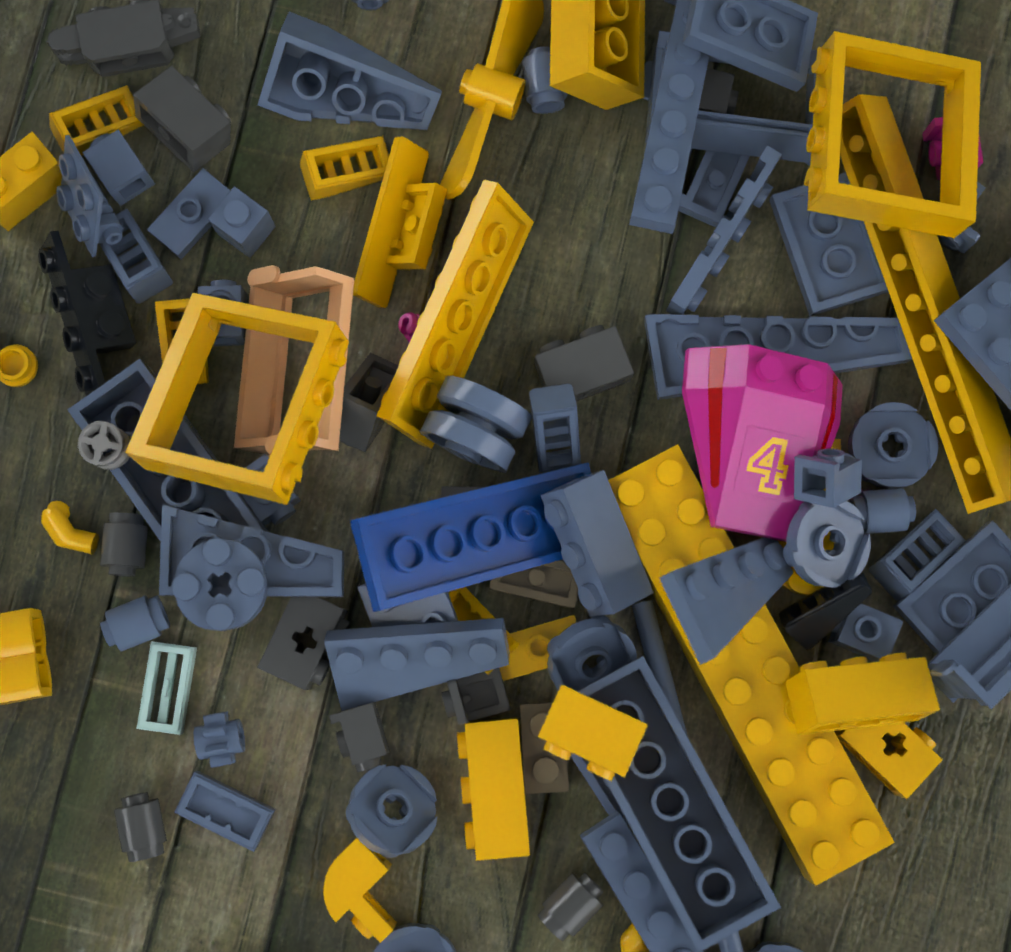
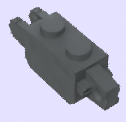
M134 0L125 6L114 8L99 6L90 9L87 13L76 14L77 24L63 26L61 29H52L46 42L51 47L53 53L59 58L61 64L72 66V64L88 63L94 72L102 77L166 66L174 57V46L201 38L199 20L193 7L162 8L159 0Z

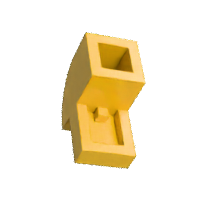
M357 837L338 855L329 867L324 881V901L330 916L335 922L350 910L355 915L351 918V921L356 929L367 939L374 936L381 943L394 930L397 922L368 890L389 871L392 864L380 853H375L365 847Z

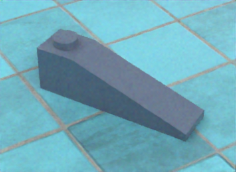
M289 11L280 30L257 105L299 121H312V118L335 119L336 123L339 124L361 121L375 122L378 127L427 130L442 90L330 27Z

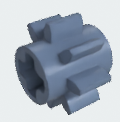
M228 711L204 715V725L194 727L193 731L194 746L198 759L210 758L211 768L236 763L235 754L245 752V735L241 720L229 721Z

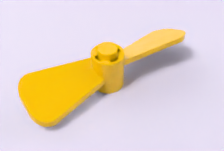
M503 0L486 65L477 63L473 70L466 69L462 77L459 93L465 95L464 104L474 107V110L440 183L441 186L448 189L445 197L447 200L458 197L470 183L492 114L511 121L517 114L524 94L526 80L516 77L514 74L543 22V0Z

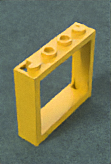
M834 31L825 44L817 48V58L811 66L812 73H816V81L809 100V111L813 113V127L808 134L806 150L808 153H811L810 168L804 180V185L808 186L807 211L951 238L957 237L976 222L981 62ZM845 66L944 87L940 202L838 183Z
M192 292L125 453L145 470L288 505L296 482L301 483L302 465L307 452L317 441L318 423L323 410L332 401L334 394L333 384L339 368L343 367L347 361L344 355L349 345L348 339L335 321ZM222 324L314 343L264 472L170 450Z

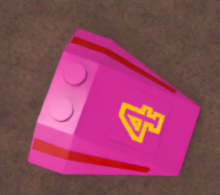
M750 344L695 347L685 350L682 395L711 527L786 542L790 522L800 505L804 502L794 499L795 456L813 457L821 449H831L840 427L843 384L828 363Z

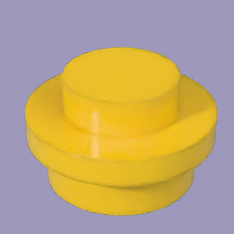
M13 344L0 350V381L10 387H22L34 379L38 371V361L30 349L23 345Z

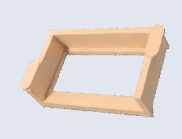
M275 265L256 268L250 271L247 278L250 285L248 304L292 312L293 298L329 292L327 320L335 321L349 341L354 278L318 266L280 273L279 267ZM246 329L234 448L262 454L266 453L267 455H270L281 424L289 342L287 337ZM347 347L346 353H345V355H344V356L346 357V359H347V354H348V347ZM347 361L343 367L339 368L333 384L334 394L332 401L323 410L318 423L317 441L309 450L339 451Z

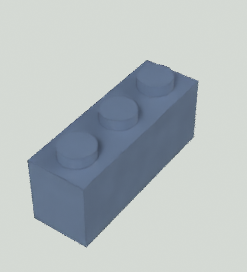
M604 470L581 476L540 495L545 506L546 519L554 528L562 547V558L571 569L577 584L580 602L587 609L590 617L615 614L654 593Z

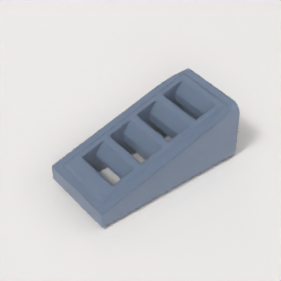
M125 209L118 213L116 217L123 227V232L127 229H130L131 232L122 237L121 241L117 244L110 245L107 242L99 244L126 290L135 302L140 304L171 286L173 281L128 209ZM139 243V245L122 254L121 256H117L118 254L122 253L123 251L127 250L133 245ZM146 257L148 258L147 260L143 261L142 263L138 264L128 271L126 270L127 268L131 267L132 265L136 264Z
M561 384L530 390V407L539 472L558 470L581 464L578 412L572 385ZM570 446V449L546 452V450Z
M934 509L871 565L869 572L895 600H900L915 590L966 540L937 509ZM930 528L946 546L941 549L925 530ZM915 540H917L932 556L931 559H929L923 553V551L914 543ZM903 551L919 568L918 571L901 555Z

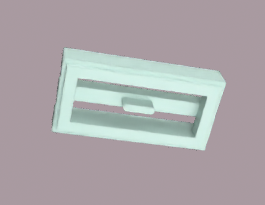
M151 641L136 729L177 735L183 734L197 647ZM168 652L157 722H152L150 719L161 653ZM183 654L172 724H167L178 656Z

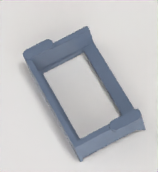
M659 31L653 60L645 63L644 99L649 101L645 143L647 142L670 34L667 31ZM817 50L811 51L807 73L809 76L806 86L805 124L698 110L691 148L760 157L768 145L782 154L780 160L804 162L810 166L811 153H808L806 150L808 134L813 127V113L809 111V100L815 88L816 73H812L811 66L816 61ZM709 56L708 61L710 62L726 63L717 58Z
M1011 584L928 663L932 682L953 703L958 698L978 699L992 709L1011 691V662L984 688L979 683L1011 651Z

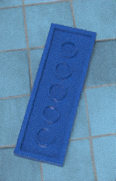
M589 463L351 520L350 523L373 612L562 560V547L554 528L546 519L545 506L540 495L576 478L591 474Z

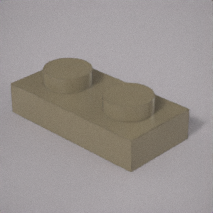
M562 560L491 579L489 590L572 609L575 608L578 595V587L571 569Z
M553 702L520 704L525 794L569 792L567 760L544 750L546 740L538 737Z

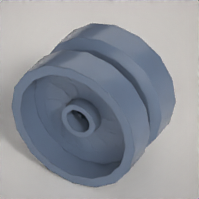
M446 376L437 394V398L441 405L450 412L444 410L429 411L420 430L421 434L463 460L493 471L506 473L515 455V450L503 437L508 439L523 438L532 415L516 402L485 386L461 377Z

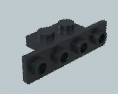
M50 231L42 247L39 249V264L43 273H48L52 284L50 291L51 303L55 312H60L64 323L62 335L65 348L68 352H73L77 365L75 368L77 387L81 392H85L87 396L106 383L97 354L131 349L136 344V340L112 265L71 270L59 231Z

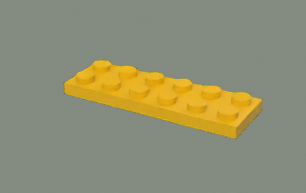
M484 179L477 195L473 198L470 211L460 233L454 239L450 255L442 272L436 279L435 288L424 311L418 318L414 334L406 351L400 358L399 367L389 389L382 397L381 406L376 415L417 444L430 449L433 448L435 443L421 434L422 425L429 411L444 410L449 412L441 405L437 394L446 376L465 377L534 223L498 182Z

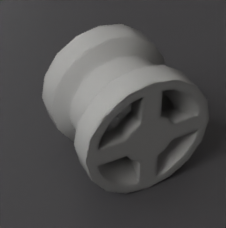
M95 421L88 424L81 431L78 438V449L81 456L87 462L104 470H114L122 467L128 461L130 456L125 451L130 438L122 429L112 423ZM109 449H112L110 452L106 453L105 455L103 454L104 452H107Z

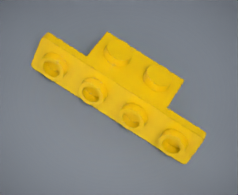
M397 136L393 140L354 280L353 296L378 308H386L388 306L398 269H426L448 190L436 182L422 183L429 153L404 136Z

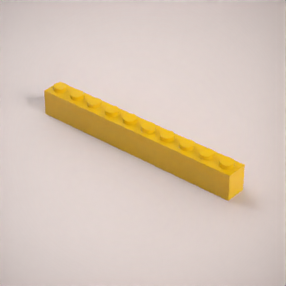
M859 94L845 102L842 111L840 157L850 185L924 199L887 96ZM863 221L967 513L970 514L1011 501V437L995 393L933 321L960 299L938 236Z

